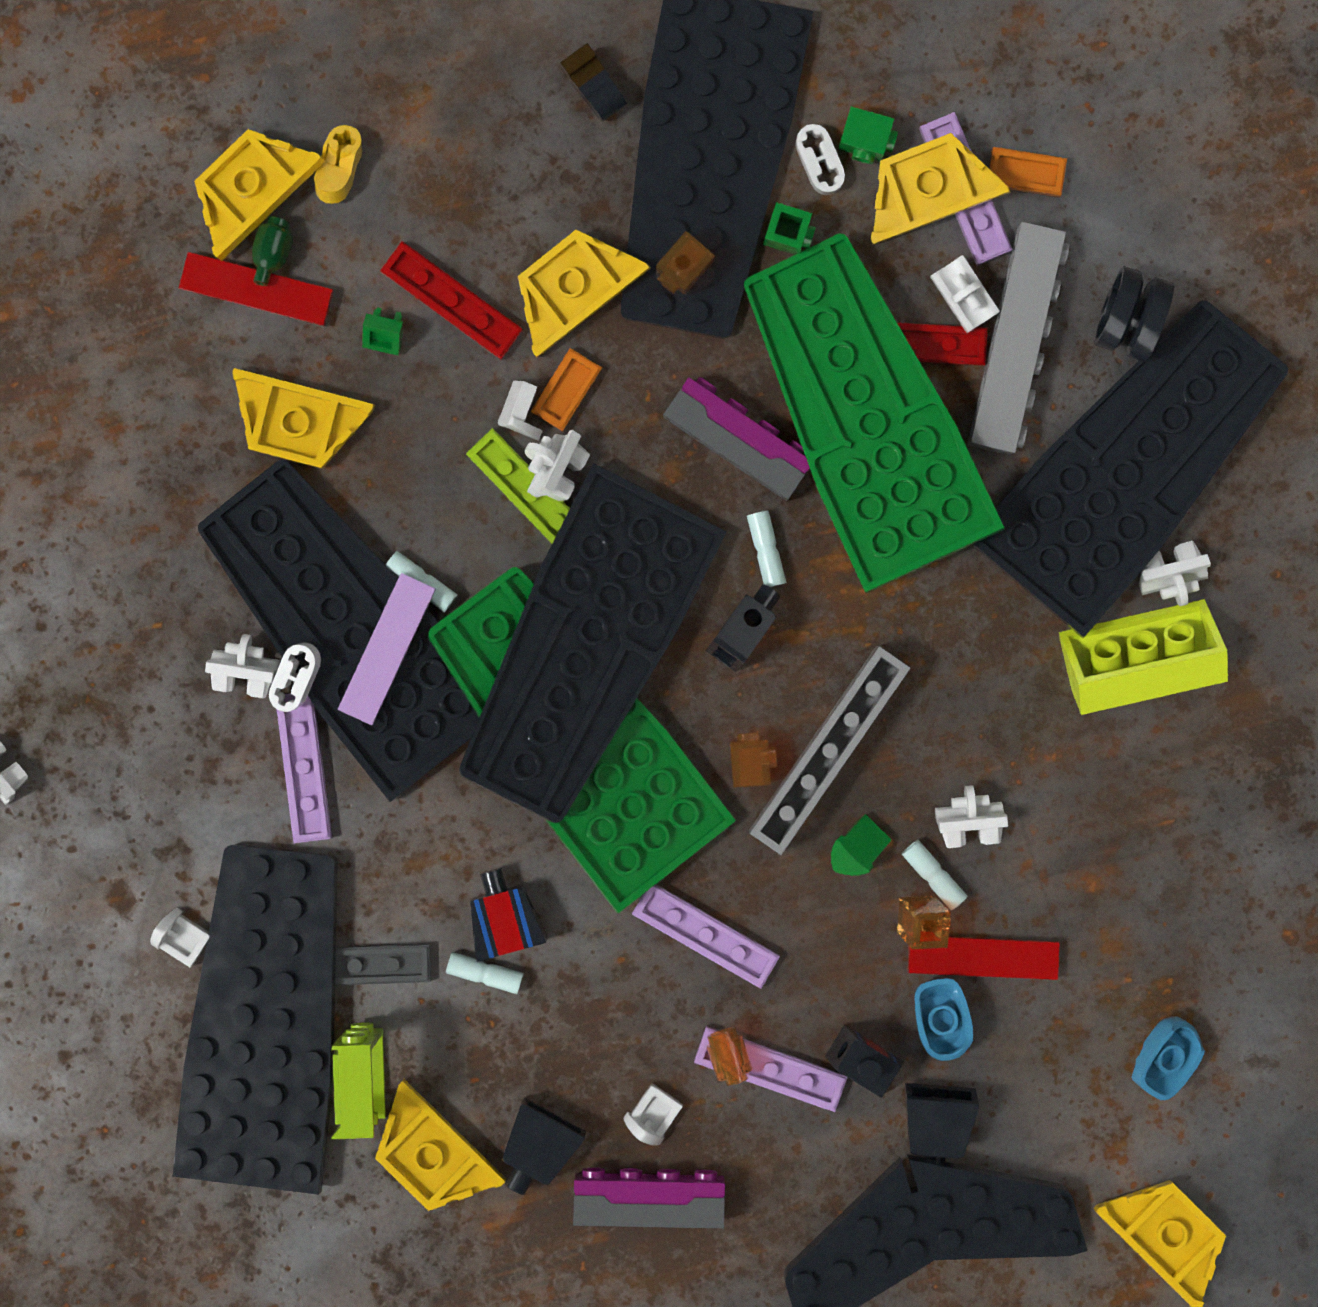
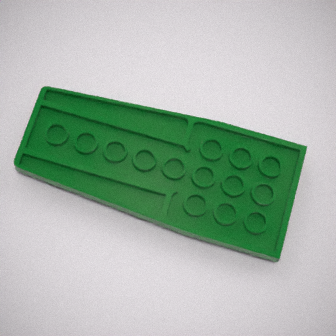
M836 234L800 252V254L797 253L745 280V291L817 489L866 594L1005 529L954 420L845 234Z
M517 567L507 570L434 625L428 632L430 642L479 717L533 587L532 581ZM636 698L564 819L558 823L546 820L616 913L623 911L736 821L668 731L638 698Z

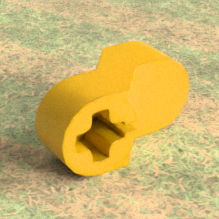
M341 125L332 129L323 145L321 157L325 162L316 170L314 183L316 195L325 203L335 204L343 201L353 185L357 164L362 156V139L358 130L352 126Z

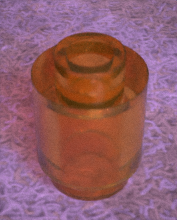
M736 1027L725 1028L707 1036L709 1044L706 1048L717 1081H725L727 1086L746 1081L748 1079L747 1073L752 1071L753 1067L741 1034L738 1035Z

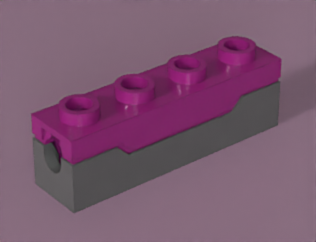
M699 377L696 382L688 378L682 386V390L678 392L663 414V418L787 501L810 468L802 446L793 440L789 445L776 437L780 431L762 419L758 424L745 416L749 410L734 399L730 398L726 403L714 395L718 389L703 378Z
M583 1168L582 1173H575L573 1226L724 1229L725 1179L724 1176H717V1171L707 1169L696 1170L695 1175H680V1171L676 1169H659L657 1174H642L641 1169L623 1168L620 1169V1174H606L603 1168Z

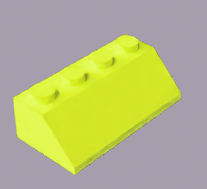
M1205 599L1189 602L1188 605L1181 607L1176 605L1095 624L1084 638H1081L1072 629L1059 632L1071 690L1081 715L1228 682L1227 648Z

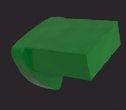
M864 814L844 836L840 835L835 841L831 851L832 869L836 873L850 876L869 873L874 867L872 863L891 842V839Z

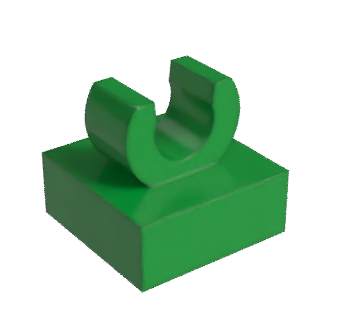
M379 307L374 310L373 315L366 313L363 322L362 348L399 356L403 336L401 312L396 311L394 319L382 317V308Z

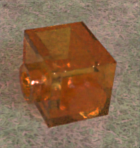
M685 231L656 265V271L660 273L657 280L673 294L679 290L685 295L714 262L715 255Z
M759 732L738 733L737 741H729L733 788L771 785L770 769L777 768L776 747H768V739H760Z
M935 896L900 897L897 933L911 949L948 948L951 912Z

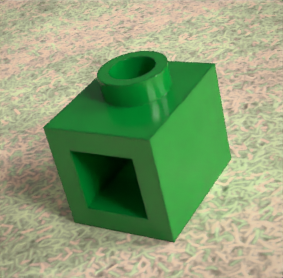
M851 106L838 150L852 153V159L858 162L873 164L874 160L881 161L884 153H892L898 131L891 130L894 118Z
M776 202L763 245L793 255L800 254L802 247L810 248L816 227L809 225L813 213Z

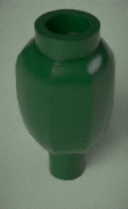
M270 216L268 222L260 225L257 230L252 249V258L257 267L253 282L258 285L268 286L271 273L279 270L285 264L290 253L293 235L289 231L290 223L282 218Z

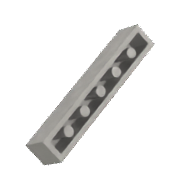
M1021 222L1017 227L998 308L1000 312L997 314L967 446L1006 455L1014 454L1016 447L1023 448L1027 426H1022L1025 411L1031 412L1036 390L1030 389L1033 374H1040L1044 360V353L1039 352L1042 338H1048L1053 317L1047 316L1050 301H1057L1061 286V280L1055 279L1058 265H1065L1070 244L1064 243L1066 235L1064 231Z
M876 646L749 829L751 835L782 855L910 670V667L881 647Z

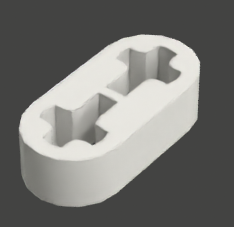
M816 124L806 125L797 135L796 149L815 191L823 195L834 194L843 185L845 178L844 168L826 129ZM812 133L814 138H822L823 141L819 143L820 157L816 158L811 147L805 148L803 146L807 141V134ZM824 162L829 172L835 171L837 173L833 180V186H828L826 181L821 183L818 181L822 174L820 163Z
M306 642L298 643L288 648L285 652L269 691L270 702L277 710L283 712L293 711L305 702L321 663L320 653L312 644ZM305 652V660L310 662V664L302 667L297 674L295 672L299 661L294 657ZM294 681L291 694L296 696V698L285 702V694L280 691L289 687L291 682Z

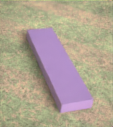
M955 112L922 125L919 128L925 143L952 133L971 151ZM992 200L955 214L976 266L1013 250Z
M400 574L338 710L370 725L374 724L436 591L435 588L408 575Z
M291 693L285 694L284 701L288 702L295 699L296 696ZM307 696L303 705L293 711L283 712L277 710L294 843L332 838L316 707Z
M657 884L641 896L632 912V915L762 989L780 957L777 953Z
M708 1026L705 1028L694 1059L696 1064L833 1112L836 1111L847 1080L845 1075L837 1071Z

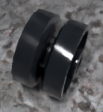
M1123 266L1118 272L1104 301L1096 329L1094 345L1113 351L1121 345L1126 336V356L1142 362L1147 361L1164 327L1173 299L1174 283L1155 277L1148 282L1142 293L1144 283L1142 272Z

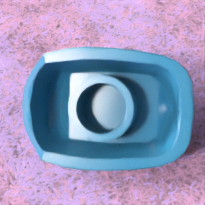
M949 978L922 983L916 988L914 996L916 1022L922 1045L932 1058L939 1061L959 1058L973 1042L972 1019L963 991L957 982Z
M1171 1016L1161 1020L1143 1043L1141 1053L1136 1058V1064L1131 1077L1132 1080L1148 1094L1159 1100H1168L1175 1096L1195 1072L1205 1053L1196 1029L1186 1020L1179 1017Z

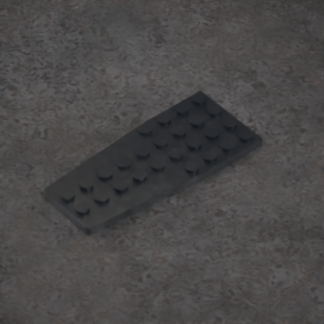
M663 0L645 89L627 254L647 263L651 269L623 290L621 315L625 320L721 339L730 337L743 295L744 282L749 274L791 127L813 11L758 0Z
M1205 300L1198 302L1156 343L1148 360L1145 362L1139 360L1042 454L996 507V511L1005 529L972 544V546L1081 638H1084L1161 549L1288 374L1287 365L1210 302Z
M283 459L275 462L199 523L198 532L282 658L288 648L298 643H310L318 649L321 663L308 697L323 719L389 802L393 801L471 739L479 716L428 638L429 630L439 622L428 609L423 616L374 724L370 725L338 710L398 578L290 462ZM305 652L294 657L299 661L295 672L297 674L302 667L310 664V662L305 660Z
M593 463L541 564L459 766L460 776L552 823L561 822L678 631L726 531Z
M237 844L229 845L224 849L208 933L209 939L206 944L183 1068L172 1177L316 1195L322 1192L333 1088L334 1050H332V1045L334 1044L338 876V861L335 856Z

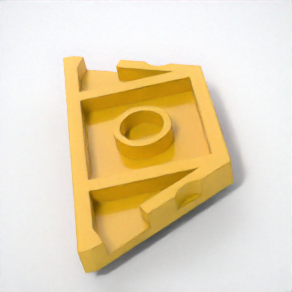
M249 129L244 132L194 181L198 197L203 203L202 213L205 224L209 227L214 245L212 247L213 254L222 261L304 183L325 160L318 153L296 148L284 141L268 138L264 134Z
M952 133L946 134L880 161L879 189L875 201L874 232L871 235L872 243L874 245L1011 193V191Z
M577 229L518 275L520 291L525 302L526 321L529 323L533 343V354L536 357H540L651 269V267L647 263Z
M236 368L233 369L232 374L240 400L239 407L241 416L244 419L248 449L323 469L375 408V405Z
M405 1079L400 1082L375 1159L428 1211L445 1206L446 1203L471 1197L477 1192L492 1187H500L506 1182V1178Z
M1171 1180L1097 1204L1093 1208L1191 1307H1203L1204 1302L1202 1300L1208 1282L1212 1280L1216 1268L1215 1260L1217 1255L1221 1253L1226 1235Z

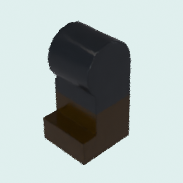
M588 43L560 62L561 71L600 121H605L627 105L623 95L609 78L610 75L597 59L595 52Z

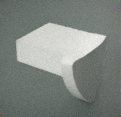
M514 380L499 417L498 425L539 441L542 430L524 422L537 386L525 381Z
M176 907L155 927L150 942L158 950L162 949L188 967H192L207 944L209 932L183 916V911Z
M652 1083L632 1113L627 1112L623 1119L628 1129L638 1140L650 1145H660L665 1138L663 1134L677 1116L683 1104Z

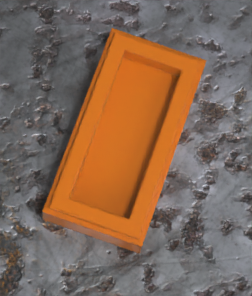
M993 147L989 169L1010 190L1060 198L1067 158Z
M570 348L532 408L531 413L563 432L601 372L602 367Z

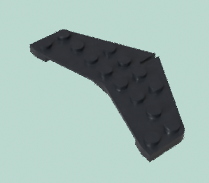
M908 1155L916 1186L909 1187L905 1170L899 1157L786 1266L784 1280L792 1307H859L934 1260L1059 1257L1076 1255L1086 1252L1088 1249L1073 1197L1066 1186L1060 1183Z

